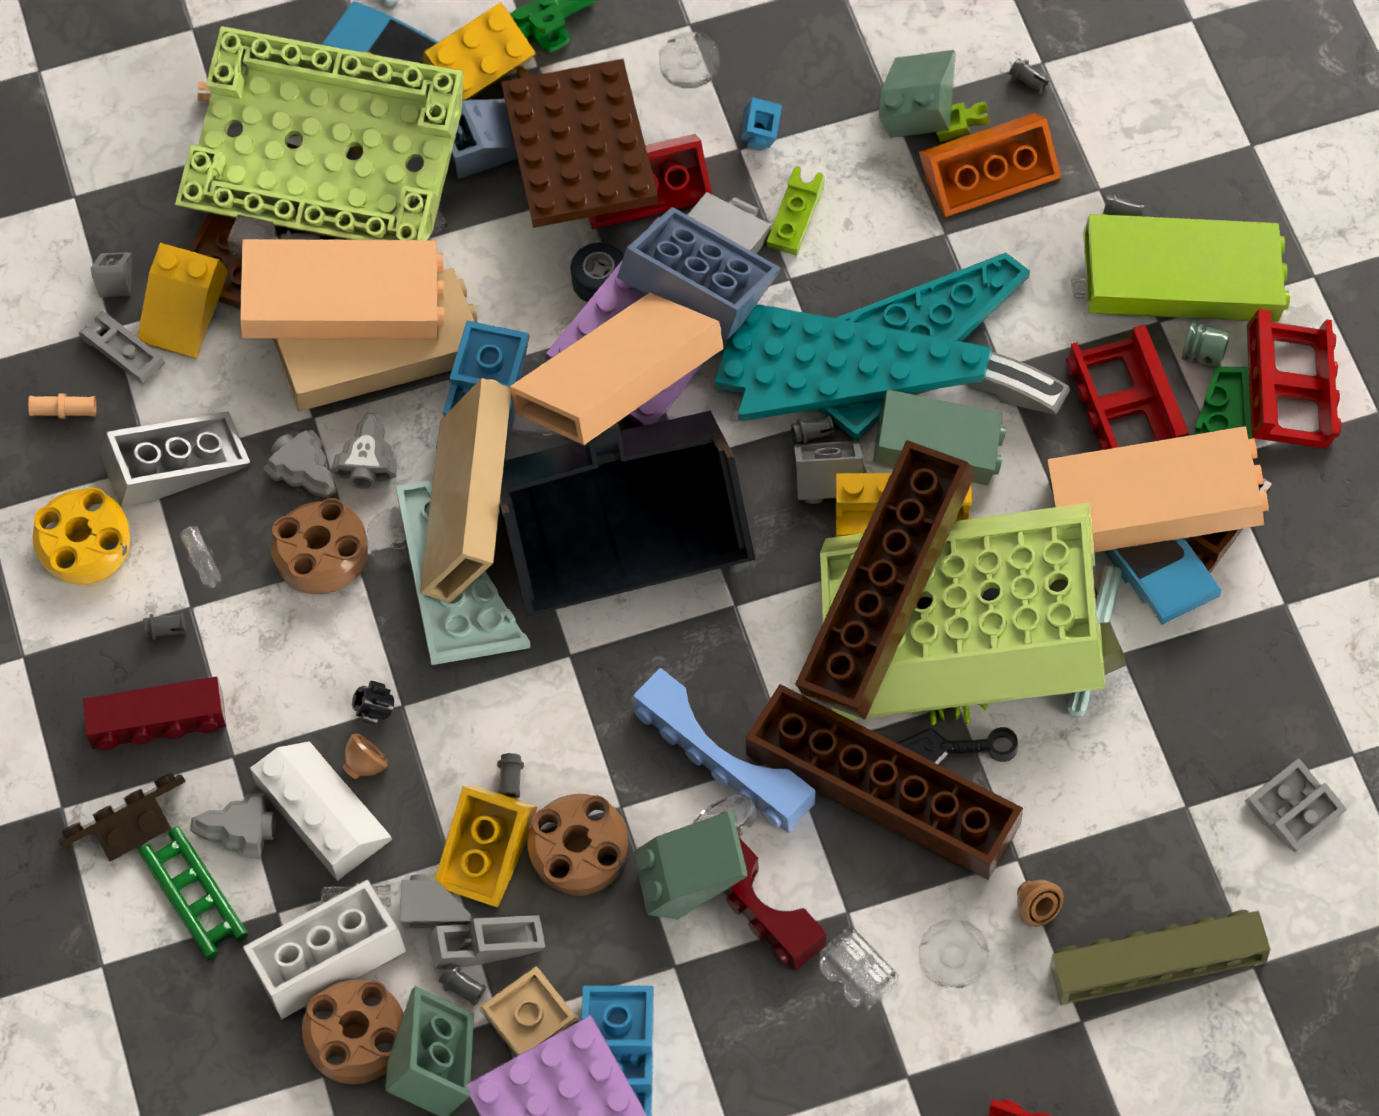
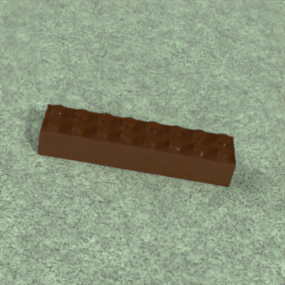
M906 440L795 683L803 696L861 719H866L975 475L969 462Z
M781 684L773 693L746 737L747 756L772 769L791 770L815 789V791L987 880L991 877L1021 825L1023 807Z

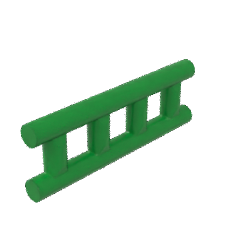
M176 826L168 832L173 842L154 852L150 844H146L138 850V853L205 958L211 960L219 953L214 945L216 942L231 933L237 941H242L248 937L249 933L182 829ZM181 854L189 869L171 878L163 863ZM198 880L207 895L188 905L179 890ZM215 906L224 922L206 932L197 917Z

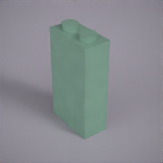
M887 389L880 408L873 462L895 466L906 440L969 462L975 475L973 482L988 485L993 474L998 475L1001 468L1002 455H997L998 446L1003 445L1006 427L1001 426L1003 413Z

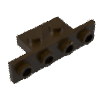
M170 772L154 781L155 788L143 793L142 789H138L123 798L125 804L113 810L111 805L95 812L92 815L95 820L82 826L80 822H77L62 830L61 832L64 837L58 839V842L64 848L94 832L108 860L111 862L172 829L155 798L186 781L182 775L179 774L174 777L173 773Z

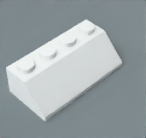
M310 741L277 747L250 767L257 787L266 794L268 800L337 881L392 840L389 833Z
M368 880L243 947L281 1019L307 1006L313 996L319 994L328 986L341 981L355 980L406 952L397 926Z

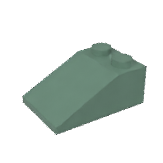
M955 50L896 57L881 89L878 116L890 138L950 130Z
M729 811L656 836L633 851L647 915L678 920L748 876L733 812Z
M415 986L411 990L387 1063L385 1091L438 1116H449L470 1097V1090L466 1085L471 1083L474 1014Z

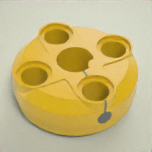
M91 487L63 493L39 509L34 516L32 537L35 552L44 568L61 581L76 585H86L102 581L116 572L128 555L131 542L128 520L120 505L99 488ZM94 504H102L99 509L89 511L90 507ZM58 522L57 526L53 529H45L48 524ZM118 543L114 549L105 550L108 544ZM74 561L71 567L61 568L65 562Z

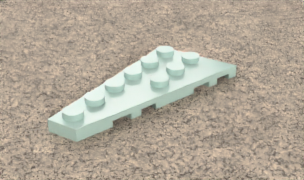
M429 481L396 486V494L431 665L530 648L528 637L525 633H522L515 622L514 615L505 606L498 595L497 588L486 571L451 602L420 594L432 486Z

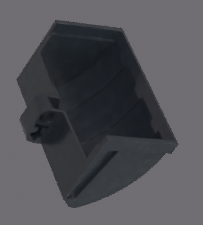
M711 410L621 431L618 423H615L585 445L573 442L504 461L499 511L508 536L527 617L756 560L735 458Z

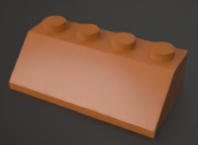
M1036 113L919 152L926 181L944 217L1062 178L1047 118Z

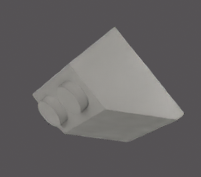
M859 440L794 444L798 500L816 504L823 502L826 498H836V473H863V457Z

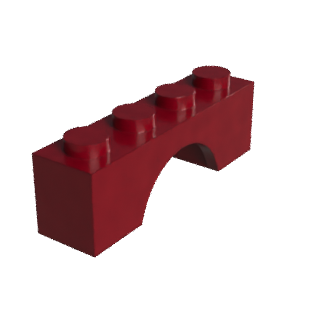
M739 837L748 876L723 891L727 896L726 901L736 914L743 913L750 921L748 925L757 938L760 940L765 938L771 944V951L775 958L782 965L788 963L795 971L827 946V932L805 908L793 911H780L765 905L756 896L752 886L759 872L758 857Z

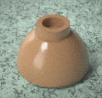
M361 734L351 735L345 746L344 755L346 762L342 765V768L348 775L357 780L360 776L378 774L388 767L387 758L370 740Z
M1025 881L1017 890V909L1021 918L1029 926L1039 927L1049 923L1058 915L1062 908L1063 892L1059 886L1051 881Z

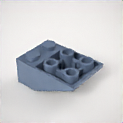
M505 99L462 100L461 117L450 158L457 178L461 179L518 159Z

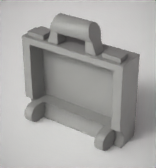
M706 192L688 214L691 218L755 254L767 242L771 231V224L757 217L758 208L738 198H733L730 202H726Z

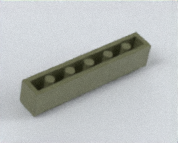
M1238 910L1230 913L1225 918L1214 920L1213 917H1204L1196 920L1192 925L1180 927L1179 924H1171L1162 927L1159 932L1146 934L1144 931L1133 932L1121 940L1111 941L1109 938L1094 941L1091 946L1078 949L1076 946H1066L1052 954L1050 968L1060 1004L1065 1005L1267 962L1271 949L1259 911L1248 913V910Z

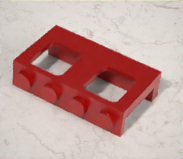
M1258 309L1247 324L1252 438L1327 449L1335 437L1339 436L1342 422L1338 418L1337 413L1340 392L1336 389L1338 363L1334 361V349L1337 338L1336 334L1333 333L1332 320L1326 319L1320 328L1316 329L1271 322V311ZM1274 341L1311 346L1315 351L1316 376L1279 371L1275 366ZM1277 397L1314 402L1318 407L1319 432L1315 433L1281 427L1278 423Z
M1145 324L1133 327L1132 336L1128 339L1082 351L1077 342L1071 344L1070 356L1066 358L1067 369L1071 377H1076L1078 382L1076 386L1078 398L1081 403H1086L1089 410L1087 412L1089 426L1092 431H1097L1100 438L1098 439L1099 451L1118 448L1108 421L1137 413H1142L1146 416L1155 441L1189 435ZM1117 359L1122 360L1133 387L1098 396L1087 367Z

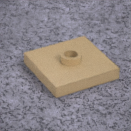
M537 966L479 1007L481 1013L516 1057L579 1022L577 1016Z

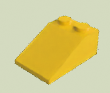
M160 243L149 271L137 337L147 345L197 359L228 275V269L219 259Z
M462 786L435 880L447 891L498 907L528 841L532 819L538 806L477 786Z

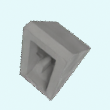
M132 252L101 253L91 266V275L99 298L131 296Z

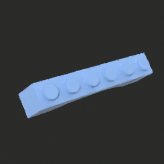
M659 668L633 695L634 712L643 723L647 725L652 723L660 730L661 736L671 745L677 743L685 750L687 757L698 766L703 764L711 771V775L718 783L723 786L728 784L737 791V796L743 803L749 807L756 806L763 812L764 818L776 828L781 826L789 832L815 805V789L791 770L771 769L752 765L733 757L719 748L704 733L695 720L688 702L686 687L662 668Z

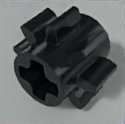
M370 680L368 687L360 686L357 688L352 698V708L354 711H357L356 716L361 717L362 722L373 725L377 724L378 719H387L394 708V697L390 694L391 690L385 688V684Z

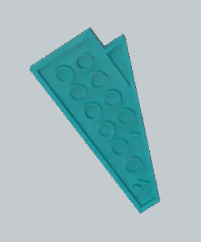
M1005 252L836 317V319L962 342L1030 277V270ZM884 398L817 410L825 416L830 415L833 423L858 441L879 421L880 408Z
M756 304L741 327L728 338L714 383L716 389L744 394L738 411V419L740 421H747L884 398L887 389L910 394L983 382L991 357V347Z

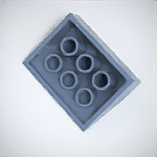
M671 207L627 247L617 278L646 295L648 293L655 294L718 320L721 327V336L727 340L741 327L777 277L781 268Z

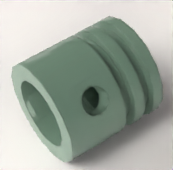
M1192 322L1185 341L1182 359L1186 360L1188 357L1190 362L1198 360L1197 364L1212 368L1221 367L1230 332L1210 326L1205 329L1203 324H1200L1198 327L1196 322Z

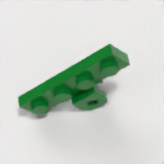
M534 0L509 14L525 38L533 34L537 45L542 50L551 53L570 43L569 34L563 27L565 24L564 18L598 0ZM553 38H559L555 42H550Z

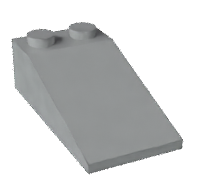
M229 411L109 431L105 434L100 452V457L120 507L152 502L250 466V461Z

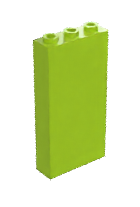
M1089 214L1083 237L1088 313L1250 321L1256 311L1262 309L1271 311V322H1279L1283 311L1289 308L1290 293L1284 287V282L1287 279V264L1282 263L1285 238L1280 236L1279 223Z

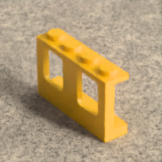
M836 473V537L865 532L891 473ZM971 486L955 521L969 519V507L972 506Z

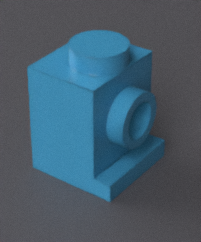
M752 97L743 110L744 118L740 141L748 142L747 146L752 150L761 151L766 147L770 148L777 139L782 105Z

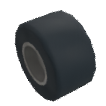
M597 242L588 244L577 251L572 258L570 270L573 289L580 299L588 302L624 258L620 249L608 243Z

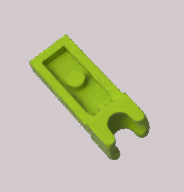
M799 166L793 168L787 184L788 188L767 239V248L796 256L825 185L824 175L820 172L815 175L811 182H802L800 177L801 168Z

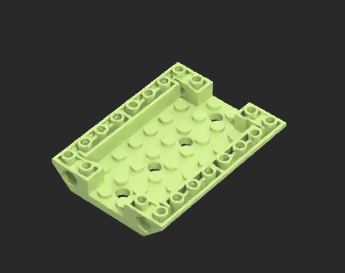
M221 26L206 81V87L211 92L199 144L198 146L190 145L175 205L177 207L347 240H428L433 232L461 117L463 71ZM240 123L243 125V131L239 136H228L227 131L232 124ZM301 135L303 142L300 147L296 149L287 147V141L291 136ZM354 146L362 147L363 154L359 159L350 160L347 158L350 148ZM416 157L423 159L424 165L419 171L411 172L407 169L408 162Z
M1090 503L955 521L920 597L932 598V604L926 609L915 608L866 718L1106 689L1101 626L1096 613L1093 577L1095 554ZM864 533L826 538L820 552L823 622ZM1063 579L1068 582L1067 587L1060 592L1050 589L1051 584L1055 580ZM990 588L1000 590L999 596L994 600L988 601L982 598L983 593ZM831 707L832 711L850 720L861 719Z

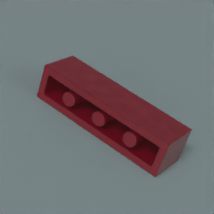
M218 676L83 698L86 736L92 749L109 750L120 744H145L151 739L162 737L175 739L182 737L186 733L198 731L201 733H211L218 728L227 727L223 691Z

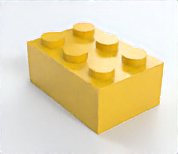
M499 2L426 50L421 60L427 65L463 71L462 100H471L514 72L516 67L523 66L531 61L536 53L502 2Z

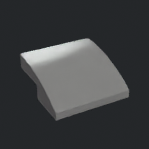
M1300 758L1294 760L1245 800L1257 817L1294 852L1299 850L1347 810L1326 783L1321 785Z

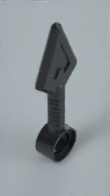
M1006 727L994 729L990 732L988 739H972L967 741H947L934 729L929 728L897 742V744L938 765L948 755L954 753L988 752L992 759L1006 762L1013 759L1018 751L1017 735L1013 730ZM1002 737L1007 738L1012 742V747L1008 751L1001 752L993 747L994 741Z

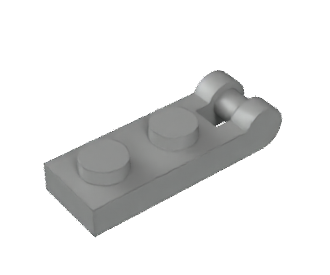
M103 311L94 318L95 322L90 327L85 326L79 332V336L86 344L96 348L142 385L165 364L160 354ZM103 331H107L102 337L100 336Z

